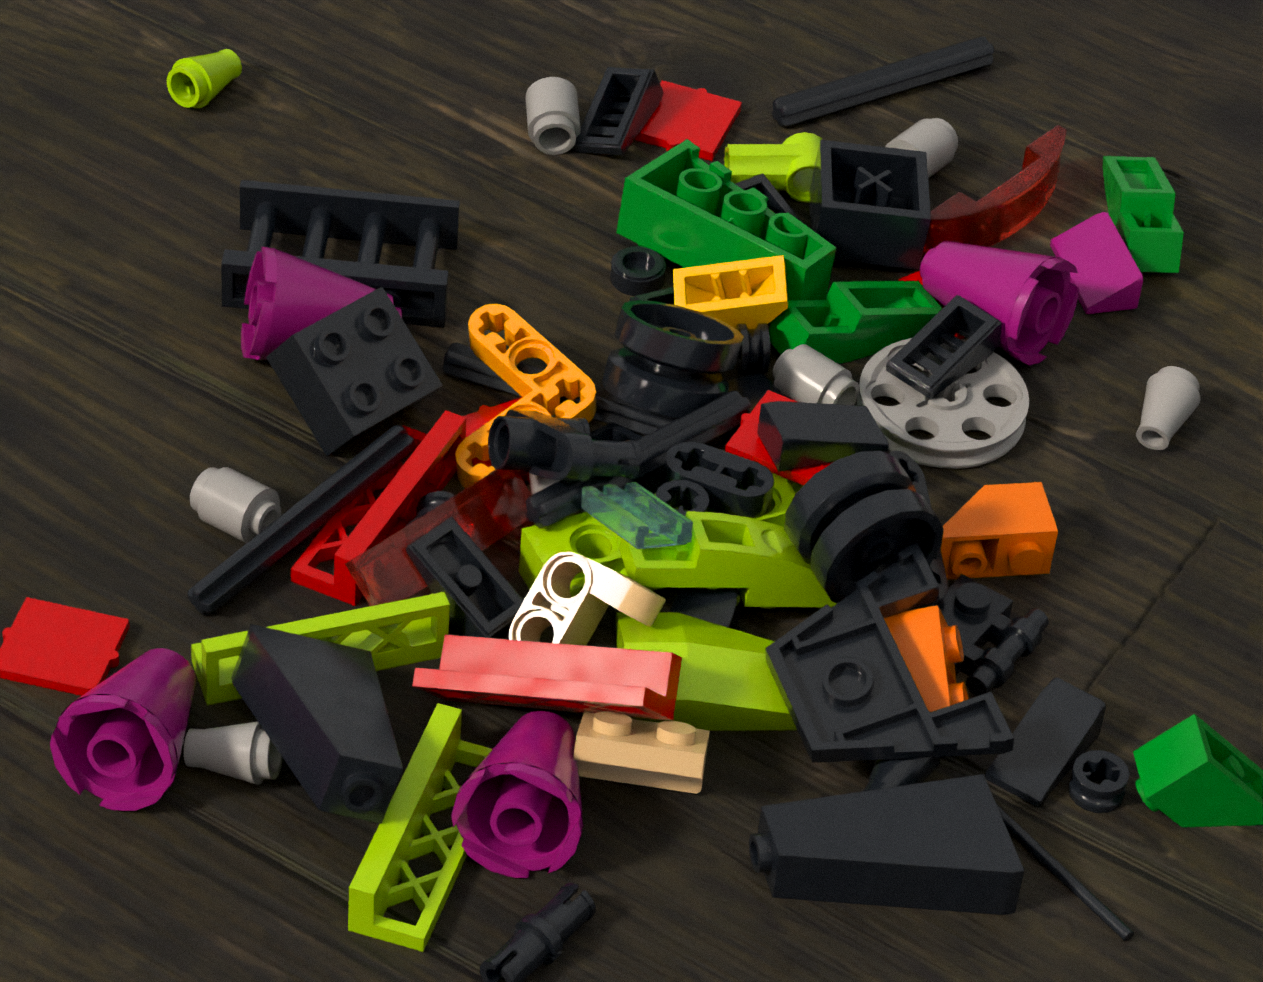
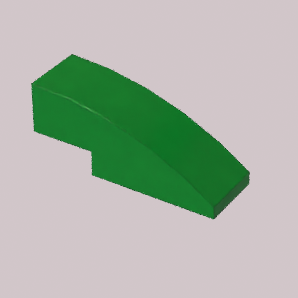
M1103 156L1102 168L1108 213L1140 272L1179 273L1184 232L1173 214L1176 193L1156 158Z
M919 281L833 282L825 300H788V308L773 319L768 328L770 343L780 355L787 349H794L801 344H806L838 364L851 362L876 354L881 349L895 342L913 338L943 308L924 290Z

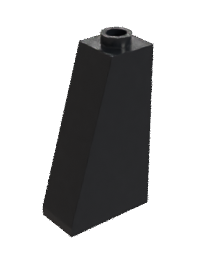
M250 624L231 677L233 686L319 811L382 824L403 766L371 651Z
M984 774L761 806L758 833L751 834L749 838V853L753 869L756 873L764 872L773 898L1007 915L1013 914L1016 911L1024 875L1023 866Z

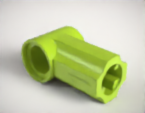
M803 132L788 137L782 144H728L725 147L724 166L732 171L730 181L734 184L763 173L777 191H786L794 200L809 203V190L819 142L822 138L813 133Z

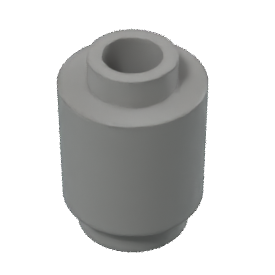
M546 77L537 80L528 88L525 96L529 138L537 149L543 153L550 155L563 154L575 145L576 137L580 135L581 131L577 90L571 82L563 78Z
M921 119L887 143L885 147L926 152L929 179L953 160L958 148V137L953 127L943 119Z
M801 344L794 349L784 351L777 359L773 368L774 387L778 388L787 398L797 402L854 405L857 400L859 384L852 379L851 372L806 344Z
M215 467L207 468L198 476L191 489L190 505L193 510L198 512L199 518L203 522L245 543H248L281 516L280 498L276 490L229 467L220 469Z

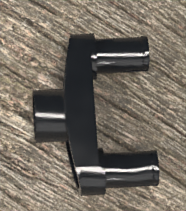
M508 410L506 416H498L494 419L488 436L489 459L492 466L499 470H523L539 477L566 481H586L590 476H613L634 479L638 476L640 470L639 465L629 464V461L626 460H641V448L636 440H592L589 423L582 417H576L575 419L554 418L538 411Z

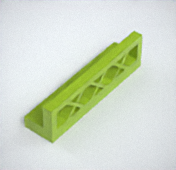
M445 592L268 626L266 628L371 651L375 669L379 671L441 658L444 636L449 633L450 604ZM248 631L203 639L201 643L191 644L192 664L207 705L242 698L233 686L231 677Z
M437 703L390 801L383 822L379 824L349 886L348 931L424 952L468 855L461 846L463 838L457 825L438 832L429 817L433 813L454 806L456 795L461 787L451 774L455 762L478 767L493 750L492 748L460 740L462 709ZM435 852L443 865L442 870L416 878L408 866L409 860ZM410 899L414 900L421 912L416 926L383 917L387 907Z

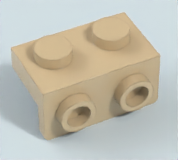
M584 712L576 735L573 759L578 760V771L581 777L697 794L702 789L710 730L696 729L690 724L678 721L656 723L636 720L618 712Z

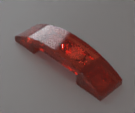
M1057 125L1026 146L1022 171L977 202L958 192L930 211L931 221L922 259L930 249L936 248L944 241L990 247L1010 237L1031 222L1041 212L1054 192L1061 164L1066 129Z
M494 468L467 485L462 491L404 528L376 543L345 563L370 606L407 599L427 587L424 579L405 551L408 545L452 516L480 550L483 551L527 521L525 501L531 493L517 470H499Z

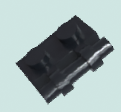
M961 574L948 588L944 598L932 605L939 606L948 626H958L962 640L964 660L963 662L954 663L955 674L957 676L962 672L969 676L966 680V686L975 696L988 693L992 688L1003 686L1014 672V663L1019 657H1027L1037 648L1042 641L1041 633L1049 624L1046 614L1037 608L1030 609L1024 617L1010 619L1013 600L964 574ZM988 641L997 645L994 648L982 649Z

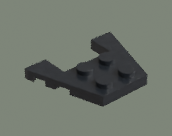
M918 543L910 545L899 552L898 560L881 573L877 574L873 571L857 582L856 590L832 608L828 604L765 648L766 663L812 763L1005 754L1013 751L1014 737L992 692L929 712L889 631L884 618L939 600V585Z

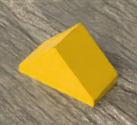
M784 255L673 269L675 305L720 319L736 328L737 324H746L747 328L755 329L758 323L768 324L788 308Z

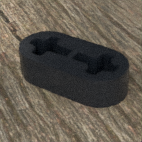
M682 442L672 446L667 451L664 466V483L673 480L695 482L708 493L710 509L749 518L762 516L770 509L774 478L770 470L760 463L698 442Z

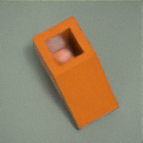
M1042 482L984 485L942 526L944 532L940 549L947 580L957 579L961 574L969 578L1050 573L1058 529Z
M938 605L904 611L884 618L929 712L969 699L965 683L956 682L954 663L963 662L964 660L960 632L957 625L948 626Z

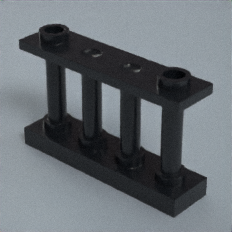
M241 180L240 229L251 230L247 251L224 250L221 262L222 307L249 309V305H244L250 270L257 251L262 252L261 247L270 248L273 233L306 236L302 257H295L375 289L383 287L387 294L392 295L394 306L401 308L402 320L405 324L444 328L447 314L448 271L435 270L438 248L457 250L460 201ZM328 238L361 241L357 262L324 259ZM383 243L416 246L413 266L404 267L379 264Z

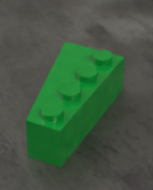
M686 139L625 178L616 233L637 243L638 246L656 251L682 268L784 255L788 300H825L836 247L790 213L775 214L767 208L768 197L756 188L744 191L730 181L731 170L718 161L708 165L699 158L700 148L690 140Z

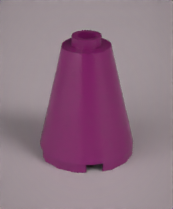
M944 241L925 254L920 266L924 290L944 306L958 294L1001 321V345L999 348L1014 360L1026 365L1040 363L1047 357L1039 352L1048 341L1058 345L1073 318L1079 296V286L1070 283V272L1078 273L1076 266L1065 259L1055 256Z
M261 247L262 252L257 251L254 257L245 293L244 305H249V323H242L241 328L243 358L255 359L256 361L267 360L266 357L293 334L376 289L278 249ZM387 294L391 302L393 303L392 295ZM395 307L402 318L401 308Z
M164 648L151 649L65 708L52 733L50 748L55 767L70 788L79 795L85 789L103 799L99 806L119 811H137L155 804L171 786L176 776L196 686V676L190 663L183 656L172 650Z
M534 711L522 716L459 788L451 815L453 827L457 825L463 838L461 846L468 856L489 871L512 878H528L530 871L549 868L548 873L560 869L575 854L583 831L578 760L573 759L576 738L570 724L561 716L547 711Z

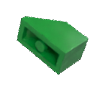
M1196 714L1191 715L1133 751L1140 776L1136 780V788L1145 805L1153 812H1163L1182 828L1263 825V770Z

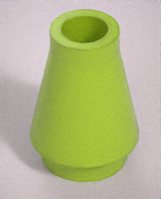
M230 49L179 59L168 73V91L173 100L179 105L187 108H202L230 81L240 76L242 71L241 61L237 54Z

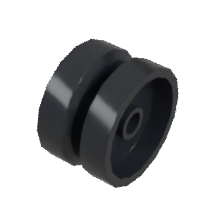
M641 300L624 302L614 336L624 348L610 352L601 384L607 392L624 402L644 410L680 418L728 393L730 384L720 373L735 368L744 336L736 328L720 319L678 305Z
M866 451L852 454L836 460L814 474L795 494L786 511L784 530L805 563L810 564V568L817 581L834 603H839L853 593L857 588V582L871 572L875 571L879 574L898 560V553L910 545L918 543L930 566L941 547L944 532L937 515L925 498L916 493L910 477L897 459L882 451Z

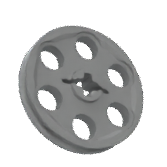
M912 338L895 342L881 349L870 358L862 370L857 406H867L889 443L888 451L897 450L904 452L914 459L917 464L949 469L983 465L1008 453L1015 447L1024 432L1029 409V394L1026 384L1018 371L995 352L974 367L977 372L963 375L931 399L886 371V363ZM945 343L940 345L952 354L956 351ZM931 353L926 355V357L940 366L944 363ZM913 364L922 370L920 373L928 378L932 375V373L918 364ZM887 396L896 399L900 404L884 406L873 399ZM989 397H1002L1012 404L1000 407L990 404L985 399ZM917 429L925 430L933 434L934 438L929 440L916 439L907 432ZM980 430L989 434L991 438L976 440L970 438L964 432Z

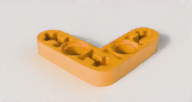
M501 304L484 305L472 313L468 322L470 348L480 360L521 395L522 398L466 437L457 447L455 456L458 480L463 487L478 493H486L489 490L492 492L498 489L504 480L522 471L499 470L493 466L487 467L482 463L472 467V459L475 457L482 461L489 460L488 436L495 418L506 416L508 410H530L549 416L555 414V418L575 419L576 417H582L589 423L594 418L596 412L595 384L590 377L514 310ZM488 329L492 331L491 333H488L486 336L484 335V331ZM504 330L505 340L497 333ZM527 358H538L548 365L544 371L538 374H526L519 371L516 367L522 360ZM565 396L569 399L560 404L561 397ZM577 397H580L579 403L576 404L572 401Z

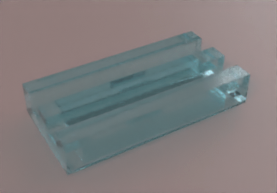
M637 482L625 483V491L615 484L604 485L603 493L594 486L582 487L581 508L636 549L685 545L691 542L693 521Z

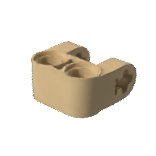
M570 551L560 552L552 556L541 569L512 621L509 630V640L539 642L542 632L552 625L554 628L552 643L586 646L609 605L651 627L666 599L633 579L582 555ZM583 571L585 574L583 589L578 595L571 597V581L576 574Z

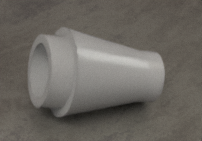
M1167 366L1148 379L1141 421L1136 432V437L1143 446L1153 450L1167 448L1174 434L1199 406L1201 401L1200 385L1192 373L1180 367Z
M258 721L209 729L191 728L188 730L184 741V761L187 767L203 768L256 785L261 784L264 779H276L281 770L283 757Z

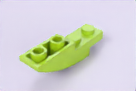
M686 511L682 530L623 529L619 551L628 577L647 588H707L713 590L718 588H738L744 607H760L764 609L776 607H816L821 609L827 604L831 608L837 604L830 600L813 574L810 564L805 563L783 526L743 516Z

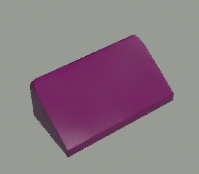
M1108 212L1096 214L1051 239L1050 247L1055 256L1065 259L1076 266L1078 273L1070 272V283L1079 286L1078 300L1086 314L1128 310L1138 307L1143 276Z

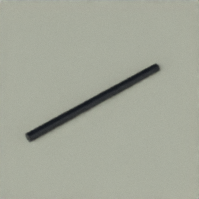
M997 805L1007 831L1125 942L1130 940L1134 932Z

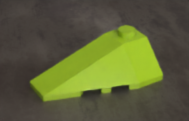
M616 612L617 648L672 652L682 657L673 720L631 717L632 719L656 723L678 721L690 724L696 729L710 731L797 730L766 663L765 648L775 641L678 612H659L651 627L631 618L623 612Z

